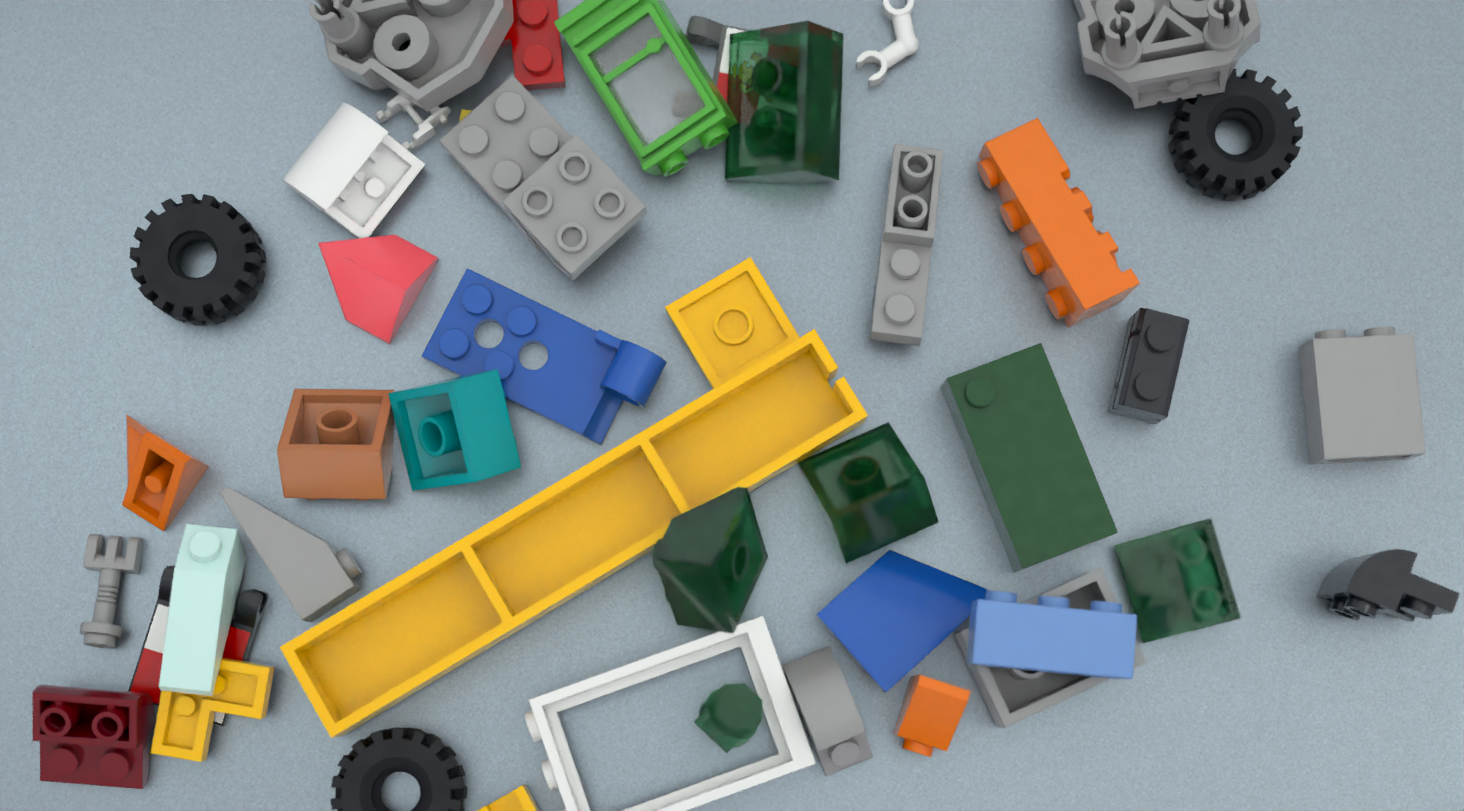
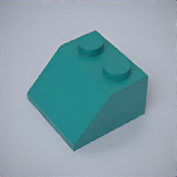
M498 369L463 375L388 393L412 491L478 482L521 468L517 443L513 434Z

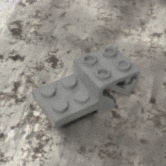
M513 75L439 140L442 147L508 215L510 221L537 249L543 250L551 261L572 280L577 278L647 214L646 205L577 134L572 137Z

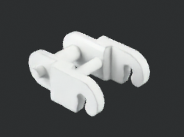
M399 94L387 103L386 107L388 109L385 112L380 110L376 113L375 117L382 123L401 110L407 111L418 125L419 130L412 135V142L406 141L402 146L409 152H413L436 134L434 130L436 125L440 122L444 124L448 121L446 117L451 112L448 106L443 108L436 106L429 110L432 115L423 121L413 108L415 104Z

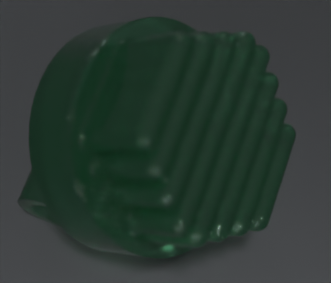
M733 683L729 685L724 684L720 689L713 691L701 704L699 717L694 723L727 754L732 748L743 746L756 733L758 725L763 721V712L761 711L763 709L761 705L763 701L745 683H736L735 685Z

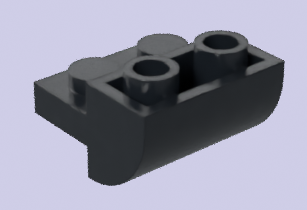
M1393 549L1351 558L1338 564L1324 578L1317 597L1331 602L1330 611L1352 620H1359L1360 616L1375 618L1376 614L1388 613L1394 617L1413 622L1415 616L1430 620L1432 615L1453 613L1460 593L1412 574L1411 570L1418 553Z

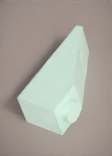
M186 524L173 574L159 681L161 691L213 696L247 559L237 529Z

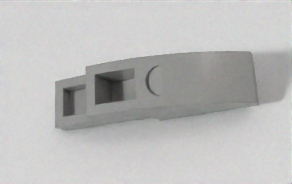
M894 144L873 297L871 340L920 346L931 248L935 235L943 150Z

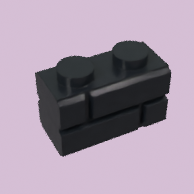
M1140 308L1130 317L1114 384L1117 389L1112 393L1109 413L1150 424H1158L1161 420L1168 417L1190 320L1148 308Z

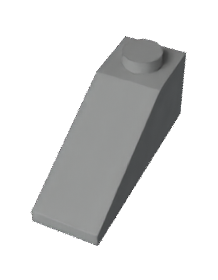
M230 487L219 492L302 621L313 622L362 589L355 578L362 573L361 569L346 548L338 551L332 544Z

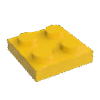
M751 257L665 307L666 313L712 389L800 338Z

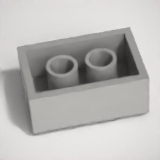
M1101 567L1022 602V604L1037 605L1038 596L1063 597L1070 599L1069 608L1090 610V601L1118 603ZM969 627L954 633L966 661ZM1136 639L1134 668L1146 663ZM968 665L996 726L1002 728L1013 725L1111 679Z

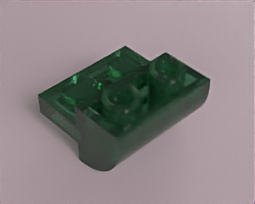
M1212 518L1115 545L1133 610L1137 615V624L1143 643L1242 618Z

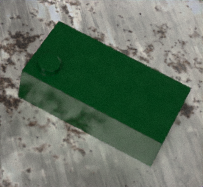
M1042 343L946 378L940 388L1014 573L1118 533Z

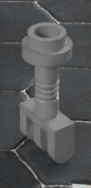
M90 534L87 539L83 567L91 571H100L99 587L97 589V602L95 603L92 622H82L80 634L84 635V645L98 648H115L116 639L122 638L123 627L113 624L121 573L139 574L143 540L138 537H130L126 556H121L123 548L122 536L110 535L107 541L106 553L101 555L103 547L102 535Z

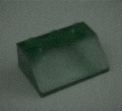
M803 21L730 34L727 104L738 123L728 129L730 135L726 138V180L784 184H807L839 180L843 33L810 21Z

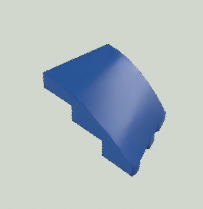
M889 550L816 616L881 690L886 693L970 616L971 602L977 599L985 600V592L988 590Z

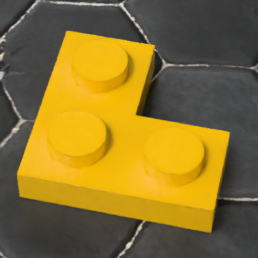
M222 658L213 696L161 691L150 753L198 762L207 760L215 711L256 719L266 717L275 666Z

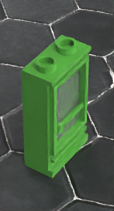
M585 0L554 22L633 149L645 172L656 176L663 174L664 177L678 172L688 164V155L702 146L704 149H710L718 145L730 135L728 129L738 123L663 0Z

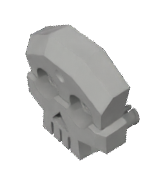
M315 0L320 5L319 7L311 2L309 3V13L319 23L324 35L328 59L344 76L375 91L390 87L427 112L481 81L514 22L512 0ZM405 41H411L410 46L407 49H405L404 51H399V47L402 43H404Z
M1073 0L1081 20L1077 23L1085 75H1095L1114 84L1132 98L1134 109L1157 105L1159 101L1162 103L1177 101V98L1180 97L1184 100L1195 98L1197 94L1205 96L1225 92L1227 79L1238 60L1253 44L1260 41L1261 21L1256 0Z

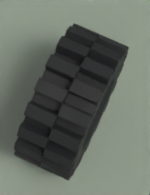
M1233 69L1227 79L1225 92L1205 96L1197 94V97L1185 99L1174 114L1176 115L1175 119L1170 124L1168 134L1173 135V139L1168 144L1170 155L1175 153L1178 155V160L1173 164L1178 174L1185 169L1190 174V177L1186 180L1190 187L1194 189L1200 183L1206 187L1202 195L1213 198L1217 193H1222L1223 201H1234L1239 195H1243V199L1246 200L1254 197L1261 190L1263 192L1267 190L1291 167L1290 163L1298 156L1301 148L1296 146V143L1303 137V126L1295 127L1294 122L1301 115L1298 106L1291 109L1287 108L1285 103L1292 96L1286 89L1279 94L1271 89L1277 82L1273 78L1267 76L1260 83L1255 81L1257 71L1247 69L1239 77L1236 74V69ZM1228 119H1235L1243 123L1252 135L1250 148L1246 152L1237 155L1225 152L1215 139V131L1219 123Z
M193 194L181 195L183 203L176 204L170 198L161 203L165 209L163 213L157 215L151 210L144 217L151 223L145 231L137 227L133 236L140 241L139 248L130 247L129 257L137 263V267L131 268L133 279L141 284V287L138 289L154 306L183 323L186 320L195 326H206V321L211 320L217 325L226 322L224 315L229 312L238 316L245 311L240 304L246 298L252 302L255 300L259 293L253 288L256 282L263 283L266 275L260 268L261 263L267 262L266 252L259 245L262 243L259 234L232 205L225 201L220 203L214 196L203 194L202 200H198ZM205 241L210 243L215 249L216 263L214 268L203 277L193 278L186 276L179 266L181 251L191 242Z
M398 727L370 733L369 737L360 739L352 745L353 750L348 755H343L338 764L341 767L339 774L333 776L331 788H336L335 798L330 799L332 810L391 811L382 801L381 787L385 779L395 772H405L412 775L420 786L419 801L410 811L465 810L462 806L464 799L467 798V787H464L463 776H465L463 766L458 765L455 759L456 753L450 746L446 747L441 742V738L432 733H425L422 729Z

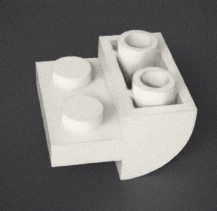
M343 102L281 181L317 209L325 212L355 237L367 238L425 164L389 136L388 131L358 109Z

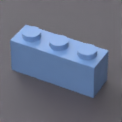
M986 591L985 600L977 599L971 602L966 664L1121 680L1133 679L1137 615L1122 613V604L1115 602L1090 601V610L1069 608V598L1038 596L1037 605L1017 603L1016 593Z

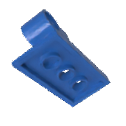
M468 268L422 354L425 360L457 376L498 369L505 399L599 445H602L623 401L641 408L646 406L667 364L660 356L637 344L620 340L600 329L596 331ZM493 322L499 324L504 332L502 341L493 348L481 347L476 341L478 329L485 323ZM531 344L542 345L548 351L547 362L543 367L536 370H529L523 367L520 362L521 352Z

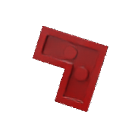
M512 0L514 22L500 47L512 46L515 78L527 91L566 87L561 33L554 24L559 19L558 0Z

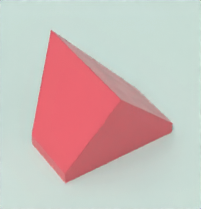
M395 234L318 243L346 321L391 344L439 261L438 257Z

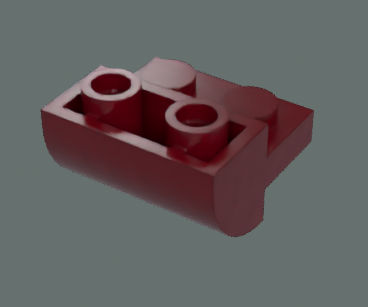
M39 685L32 692L33 741H40V781L143 789L148 782L149 733L155 726L154 705L148 693L55 685Z

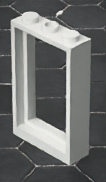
M764 617L755 618L530 699L532 711L524 713L526 723L533 741L542 740L549 760L541 762V766L550 791L559 789L566 808L561 811H591L557 712L738 647L742 649L779 754L622 811H687L816 764Z

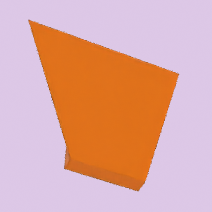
M126 414L128 486L122 505L160 530L165 531L171 525L209 466Z

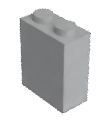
M1376 327L1364 330V336L1346 337L1345 330L1332 329L1314 333L1315 339L1299 347L1310 465L1409 460L1426 454L1414 334H1396L1395 327Z

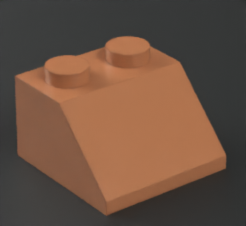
M294 389L277 447L284 498H305L309 500L320 498L386 499L393 468L394 415L388 393H392L394 390Z

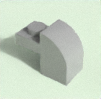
M828 646L782 665L825 776L872 758L873 755L865 735L866 730L830 647Z

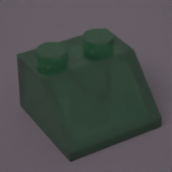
M889 422L798 463L827 530L845 563L868 555L875 550L938 523L926 480Z
M736 487L672 518L663 538L658 539L653 550V565L659 572L665 589V598L670 603L677 625L734 634L768 558L748 488Z

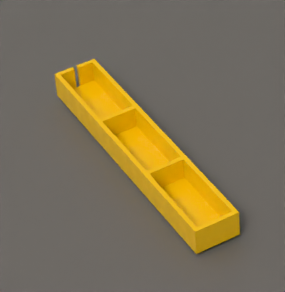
M813 329L280 646L282 653L330 737H343L864 424L868 415L845 377L835 381L833 389L829 385L828 381L835 378L838 366L816 330Z

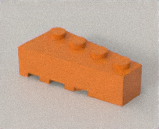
M1036 118L984 143L979 154L981 161L977 162L979 174L989 189L995 187L1003 204L999 206L1001 216L1011 232L1018 231L1026 247L1022 249L1026 265L1034 276L1041 275L1048 289V292L1045 293V299L1054 317L1058 320L1063 318L1067 327L1070 328L1121 303L1140 282L1131 268L1124 272H1121L1115 256V253L1118 252V246L1108 231L1102 233L1095 230L1092 225L1094 221L1092 204L1084 191H1081L1078 187L1069 188L1066 180L1070 179L1069 167L1040 120Z

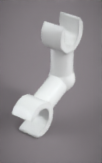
M889 0L882 1L884 15L889 20H892L896 41L879 52L868 50L858 57L856 69L863 67L869 62L876 63L880 67V71L869 78L868 86L879 85L885 79L887 69L918 50L919 42L915 36L911 19L914 0H906L907 5L902 9L893 8Z

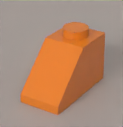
M923 675L910 676L893 735L904 738L903 749L928 757L932 756L934 748L947 751L971 691Z

